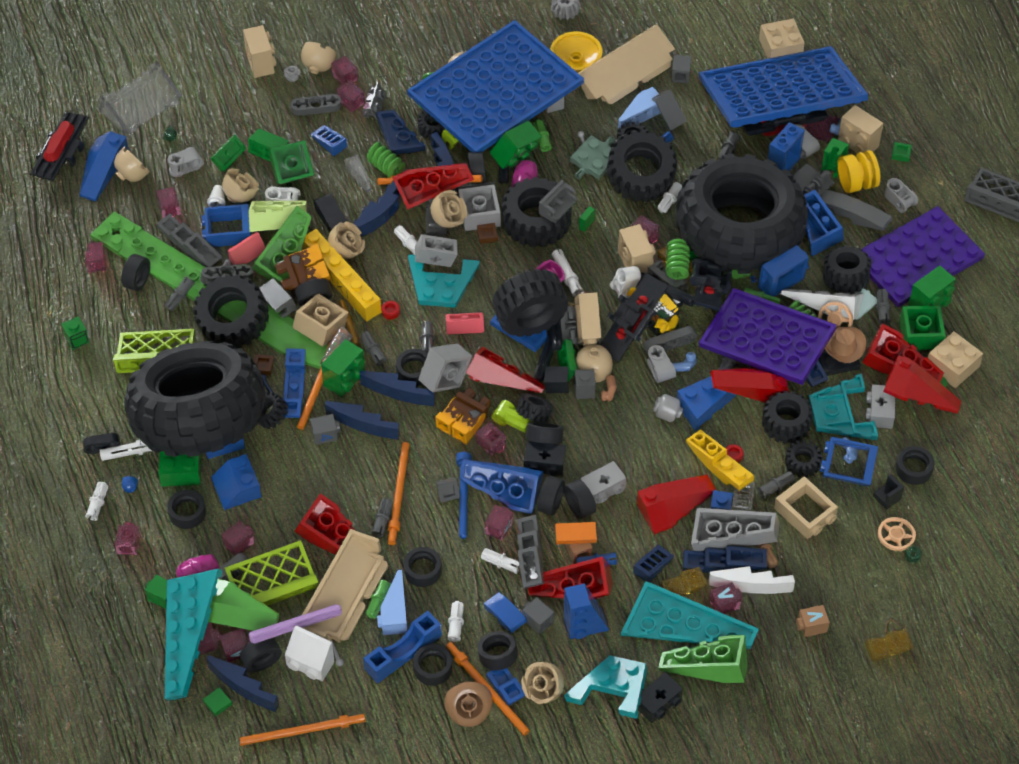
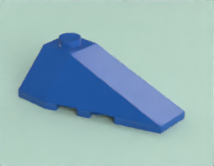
M110 131L95 140L88 152L79 194L80 197L97 201L116 172L114 166L116 155L123 147L129 150L126 136Z
M463 459L459 479L492 496L491 498L501 501L512 510L533 514L541 490L544 471Z

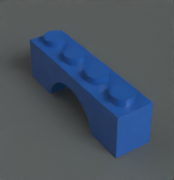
M429 611L425 612L411 623L406 634L396 643L385 648L379 646L363 658L365 671L378 684L412 659L417 650L422 646L432 644L442 636L441 624Z

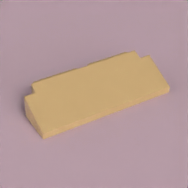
M658 25L650 27L580 71L578 74L584 78V84L581 87L586 98L597 99L601 97L602 101L613 104L637 89L638 81L646 83L670 68L673 58L669 53L675 50V48Z
M350 529L302 615L335 604L341 606L342 614L304 627L303 629L331 641L333 639L338 643L350 638L366 608L363 602L364 599L371 598L388 568V563L384 561V556L379 555L381 545L378 538Z

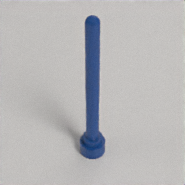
M459 452L456 455V464L460 471L463 459L472 460V455L468 452ZM460 479L459 537L465 539L467 537L468 484Z

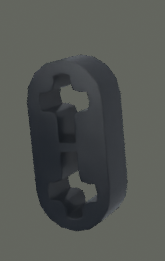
M116 433L86 437L82 442L83 451L87 454L100 453V449L119 446L120 437Z

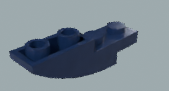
M394 180L391 184H388L384 195L378 198L377 203L370 201L368 206L363 208L360 217L353 222L360 229L361 237L381 227L400 208V193Z

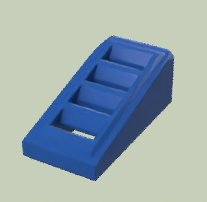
M325 125L311 133V137L333 156L347 148V139Z

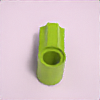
M502 400L491 416L497 424L501 426L508 424L524 433L527 431V424L533 422L528 418L525 419L523 416H520L516 412L515 406L507 400Z

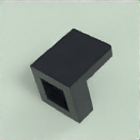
M545 367L544 385L546 393H569L568 367Z
M890 474L887 477L886 484L875 491L873 497L887 510L901 500L904 486Z

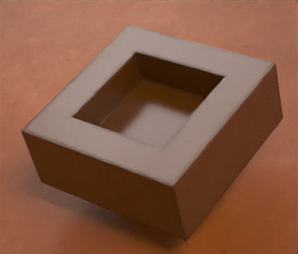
M495 223L477 225L480 244L498 242Z
M255 354L254 362L261 371V374L271 376L275 361L274 356Z

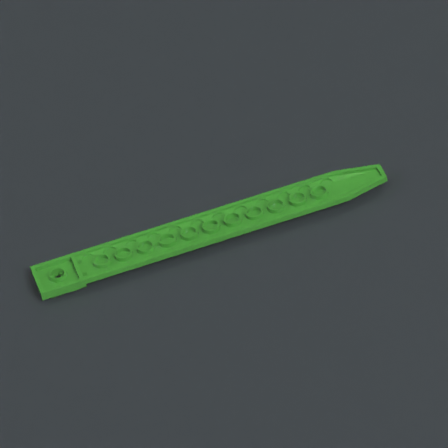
M115 211L90 234L92 240L125 260L132 254L148 258L150 260L149 274L173 289L180 285L185 276L190 278L195 284L188 291L186 297L195 301L197 296H200L199 291L201 288L205 289L207 285L200 281L201 271L203 268H206L205 266L142 230V227ZM116 231L120 232V234L113 235V233ZM239 300L230 301L219 309L217 315L230 323L234 322L244 314L247 303ZM268 305L269 319L268 322H265V330L260 331L261 336L258 340L286 356V349H306V365L320 369L327 354L326 349L328 345L321 346L293 328L294 319L289 316L281 318L279 316L281 312L276 313Z

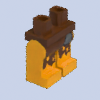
M318 243L300 252L284 256L283 261L275 264L279 275L289 273L290 278L281 280L285 291L296 289L300 284L314 279L331 280Z
M467 388L463 393L458 391L444 411L436 415V427L449 435L452 434V437L467 445L482 423L488 418L487 411L491 406V401L486 397H482L477 402L474 400L476 393L470 388Z

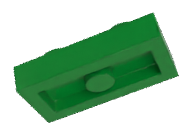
M233 135L210 159L222 172L247 148L236 135Z
M565 339L562 342V349L560 351L557 350L559 367H568L569 382L575 375L577 365L572 340Z

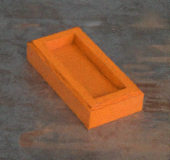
M596 522L555 524L556 545L597 543Z

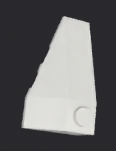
M785 289L781 293L795 301L799 300L800 303L818 311L829 302H841L850 309L853 320L859 316L864 297L862 293L846 294L839 292L830 295L828 291H815V293H812L811 290ZM831 305L827 308L833 312L837 311L839 306ZM842 308L841 314L843 317L849 318L847 312Z

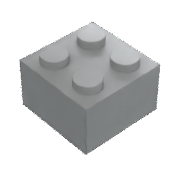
M495 185L458 189L459 199L463 198L467 206V217L464 218L463 222L464 231L477 230V225L495 223L496 227L501 226V212Z
M458 343L431 347L418 380L432 392L460 388L472 355Z

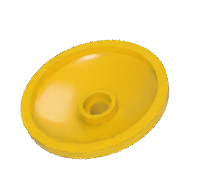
M584 32L564 33L553 41L550 48L553 53L577 73L602 58L600 42L594 36Z

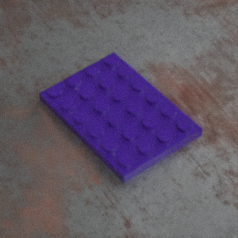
M939 206L862 248V252H866L871 259L870 279L880 289H886L888 298L897 308L909 302L913 284L939 265L954 276L984 259L985 253Z
M733 288L699 341V347L803 385L834 334L836 324Z

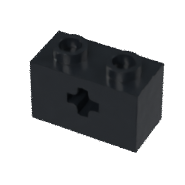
M527 441L524 467L544 471V474L551 476H563L566 445Z
M665 672L641 692V704L638 706V711L651 723L656 719H662L666 715L667 710L672 706L676 707L680 704L683 688Z

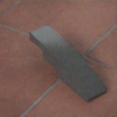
M826 189L820 196L827 207L834 210L835 215L851 218L852 224L884 231L892 220V216L848 195Z
M171 213L156 224V227L169 240L201 265L213 267L222 259V256L198 232L194 233L184 222L181 224Z
M537 515L517 519L519 530L517 535L519 543L518 557L524 589L544 584L539 521Z

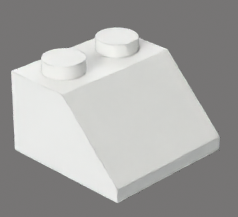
M299 626L294 627L285 653L286 665L294 671L299 670L305 673L306 676L313 680L323 681L335 662L332 642Z

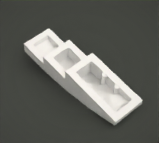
M750 566L712 571L709 576L710 586L722 589L729 587L731 591L775 594L793 592L795 584L793 575L773 578L772 571L751 573Z

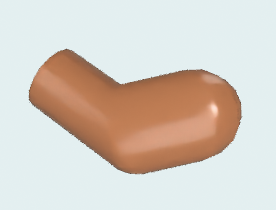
M613 375L606 377L607 391L601 392L602 401L608 400L609 402L614 397L617 385Z

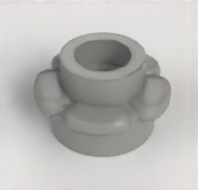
M289 66L285 68L284 76L288 81L295 82L299 79L301 70L298 67Z

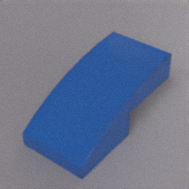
M500 592L483 603L485 609L497 617L499 624L511 633L527 622V619L517 607Z
M507 668L491 670L486 673L489 682L508 705L525 697L522 686L516 677L513 678Z

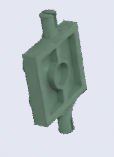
M591 135L570 157V162L579 168L574 174L576 179L578 177V180H580L584 174H589L599 180L607 172L610 146L615 142L614 137L609 136L605 142H602Z

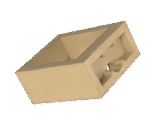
M597 292L578 294L574 298L578 343H583V346L595 344L601 339Z
M804 476L776 497L774 509L806 539H809L813 535H818L825 525H830L836 520L838 506ZM804 494H807L824 510L821 515L810 523L790 506Z

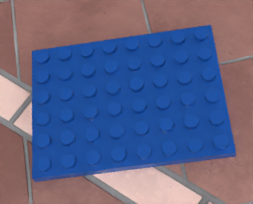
M514 20L409 88L407 95L471 152L477 153L483 152L498 142L505 132L529 121L584 84V78Z
M832 46L699 72L700 81L730 127L736 128L746 124H757L761 121H772L776 118L792 117L796 114H807L811 111L842 107L846 104H857L868 100V93Z

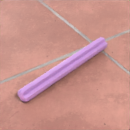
M335 604L249 633V640L251 643H258L291 632L295 626L304 628L340 616L342 614L341 606Z

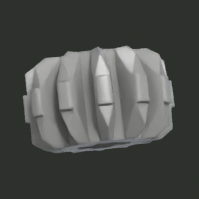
M552 0L551 11L554 17H559L560 20L564 18L568 21L569 18L574 19L575 15H578L580 8L579 0Z

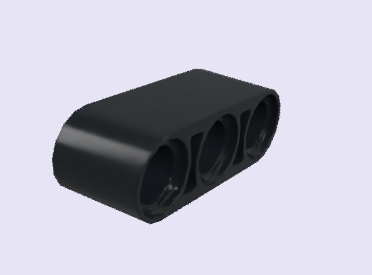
M331 193L313 200L315 209L329 233L338 223L347 221Z

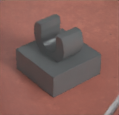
M455 477L436 482L440 502L460 498Z

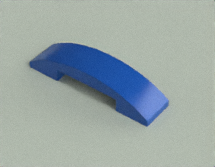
M286 349L283 396L287 403L286 405H288V409H285L288 413L283 415L286 418H301L305 384L306 349Z

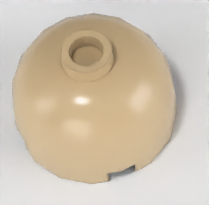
M306 42L301 52V60L304 66L309 69V72L314 74L329 70L336 59L337 53L335 50L328 46L322 48L320 43Z
M125 147L115 157L114 166L117 170L115 174L123 181L127 179L130 182H137L150 172Z
M231 168L225 174L222 182V188L228 200L233 203H246L252 200L259 190V183L250 174L245 172L243 175L239 173V169Z
M444 191L432 201L430 207L431 215L434 221L441 227L452 228L463 224L464 218L467 217L465 201L463 198L459 199L455 195L457 194L455 191Z
M340 222L329 233L328 242L330 246L343 259H351L362 253L365 248V240L361 239L360 234L362 233L360 229L351 222Z
M589 344L577 353L575 359L577 370L594 369L595 383L604 381L607 376L611 375L613 367L612 356L603 346Z
M536 662L526 668L527 671L525 676H522L521 682L522 690L528 699L533 700L537 704L550 703L559 698L564 688V676L555 664Z

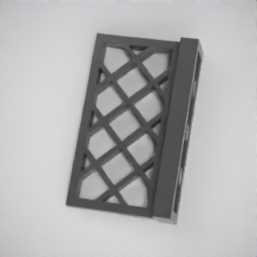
M981 168L973 182L969 184L964 201L1019 222V193L1016 191V189H1019V182ZM982 175L987 176L990 179L984 180L982 178ZM999 183H1005L1007 186L1001 187ZM994 184L995 188H989L988 185ZM1004 191H1011L1012 194L1006 195Z

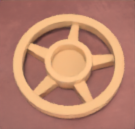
M829 302L820 309L818 318L822 319V314L825 310L828 314V322L836 324V328L841 327L843 322H849L848 327H852V313L843 303ZM831 305L839 306L838 310L833 312L827 307ZM842 308L847 312L849 318L843 317L841 314Z
M887 518L879 526L878 538L880 543L890 550H906L915 541L916 532L914 527L903 518ZM890 522H900L899 526L890 527L887 525ZM903 524L910 529L912 535L905 534V530L902 528ZM882 528H885L889 532L888 536L885 538H883L881 534ZM903 539H912L908 544L901 545ZM888 541L896 542L897 546H893V545H891V544H889V543H887V542H888Z

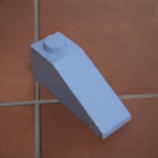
M653 87L641 91L618 119V129L621 128L622 124L626 126L627 122L629 124L635 122V125H637L638 122L642 123L661 113L656 103L652 100L653 97L659 94Z
M402 570L397 571L380 607L381 615H377L378 628H382L383 635L407 632Z

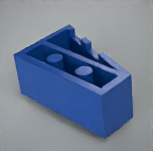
M816 190L804 195L808 209L805 232L811 256L844 240L843 227Z
M711 376L677 392V399L681 401L680 407H683L682 413L695 432L700 429V426L706 420L709 421L716 411L721 410L736 396V394L713 388Z
M585 583L564 588L563 619L570 639H582L587 635L609 631L603 609L599 607L596 599L594 600L592 593Z

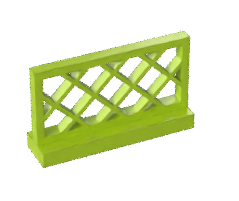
M195 329L120 333L117 353L113 357L116 372L133 373L140 370V364L147 359L157 356V353L165 348L172 349L170 345L174 342H178L179 345L193 344L196 334ZM183 336H190L185 341L180 339ZM164 337H171L166 342L161 340ZM146 338H152V340H150L147 343L143 341ZM125 339H134L129 344L124 342ZM158 342L160 346L153 349L151 346ZM138 343L142 345L136 351L133 349V347ZM145 350L150 351V353H142V352H144Z
M301 540L224 568L229 581L239 584L238 588L244 586L252 590L251 597L267 606L318 587L317 577L314 575ZM299 547L301 552L299 560L288 556L291 549ZM277 555L283 558L279 567L269 563L272 556ZM286 559L296 563L292 573L282 569ZM259 562L264 565L260 574L249 570L252 563ZM300 565L307 568L309 575L300 577L295 575V572ZM267 566L277 570L273 580L263 576ZM240 569L245 573L241 581L232 577L230 571ZM280 572L290 576L288 583L281 584L276 582ZM248 573L258 577L254 587L243 583ZM261 579L271 583L268 590L262 591L257 589Z

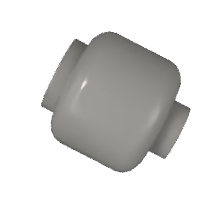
M664 394L661 397H657L653 411H655L656 417L673 422L675 418H680L683 407H680L681 401L679 399Z

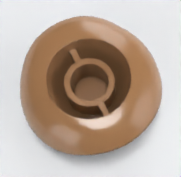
M855 327L836 328L825 347V351L832 358L840 362H854L865 351V335Z
M463 682L447 692L444 700L445 709L449 717L458 725L464 727L477 726L490 713L492 695L490 690L481 683Z

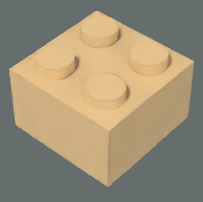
M794 18L761 25L759 40L767 59L804 51L805 43Z
M263 25L243 29L246 55L254 78L274 74L276 60L272 54H275L273 44L269 43L271 42L269 32H265Z
M854 105L841 118L838 140L849 144V148L856 153L868 150L874 152L880 144L883 122Z
M640 224L620 229L618 254L624 266H637L640 272L648 273V267L654 264L653 255H655V249L653 244H650L648 241L646 230L643 231Z
M318 294L296 311L293 328L319 345L324 346L333 339L336 331L341 332L345 328L348 311Z
M953 331L929 353L928 359L944 372L943 377L950 385L956 388L980 367L983 353Z

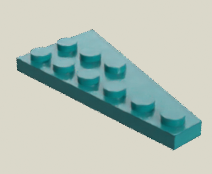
M220 569L167 580L166 700L171 701L185 698L188 695L194 674L192 671L195 659H198L200 653L197 650L200 640L203 641L212 611L210 605L213 596H216L218 590L216 588L218 577L221 578L223 571Z
M645 581L621 631V636L700 644L699 642L703 641L707 643L718 641V637L745 635L746 649H751L759 628Z

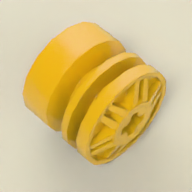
M873 151L859 152L856 157L853 154L839 157L838 175L842 188L847 194L858 192L862 187L867 190L879 186L880 168Z

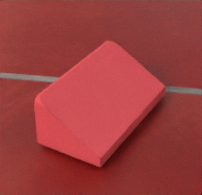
M255 232L228 250L229 260L232 265L248 264L261 255L266 247L260 234Z
M483 313L447 314V334L483 333Z

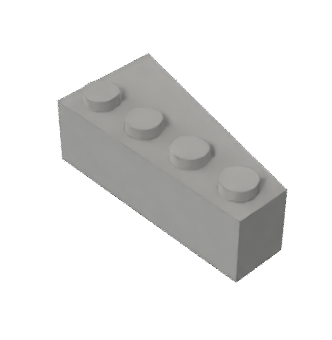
M697 508L691 541L694 551L704 552L705 548L725 550L726 546L747 547L777 542L780 525L777 513Z

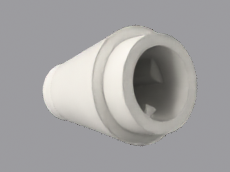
M221 185L213 187L207 201L209 207L225 206V196Z

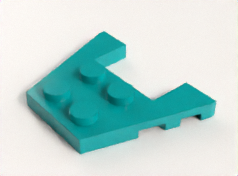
M408 255V262L419 305L456 308L466 291L467 285L472 281L476 270L480 267V261L463 259L461 274L423 271L425 263L415 262V255Z
M862 374L855 375L851 380L841 381L839 385L832 388L829 386L809 395L808 401L809 405L812 406V416L816 431L870 440L878 439L875 421L854 423L847 394L865 392Z
M609 655L564 695L566 702L583 705L592 690L625 697L618 708L620 715L637 719L639 714L638 706L641 704V691L644 689L648 670L646 663Z

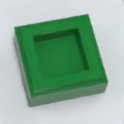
M894 142L891 159L909 162L912 145Z
M591 206L579 217V229L583 232L595 221V209Z
M220 687L203 698V703L215 717L232 706V701Z

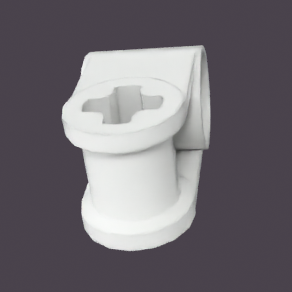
M269 187L265 191V200L298 201L301 193L299 189L294 187Z
M631 266L619 268L610 283V288L616 291L618 298L620 295L625 296L627 299L631 297L627 296V293L632 287L635 288L640 281L641 272L639 268Z

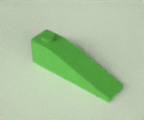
M296 206L251 268L268 280L273 278L278 284H281V280L290 278L288 272L279 275L275 264L283 261L284 256H289L302 250L312 216Z
M218 579L216 584L218 590L216 596L212 598L210 605L212 611L208 622L252 631L278 623L279 614L264 603L258 602L248 592L242 591L235 583Z
M727 635L718 637L719 640L715 642H699L700 646L692 648L685 646L662 652L658 667L659 671L721 683H744L747 671L746 636Z

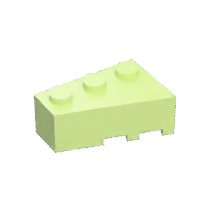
M252 201L249 208L250 232L280 229L296 206L307 213V201Z

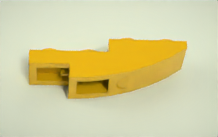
M701 429L686 439V443L701 462L725 485L731 484L740 491L754 481V475L728 456L727 449Z

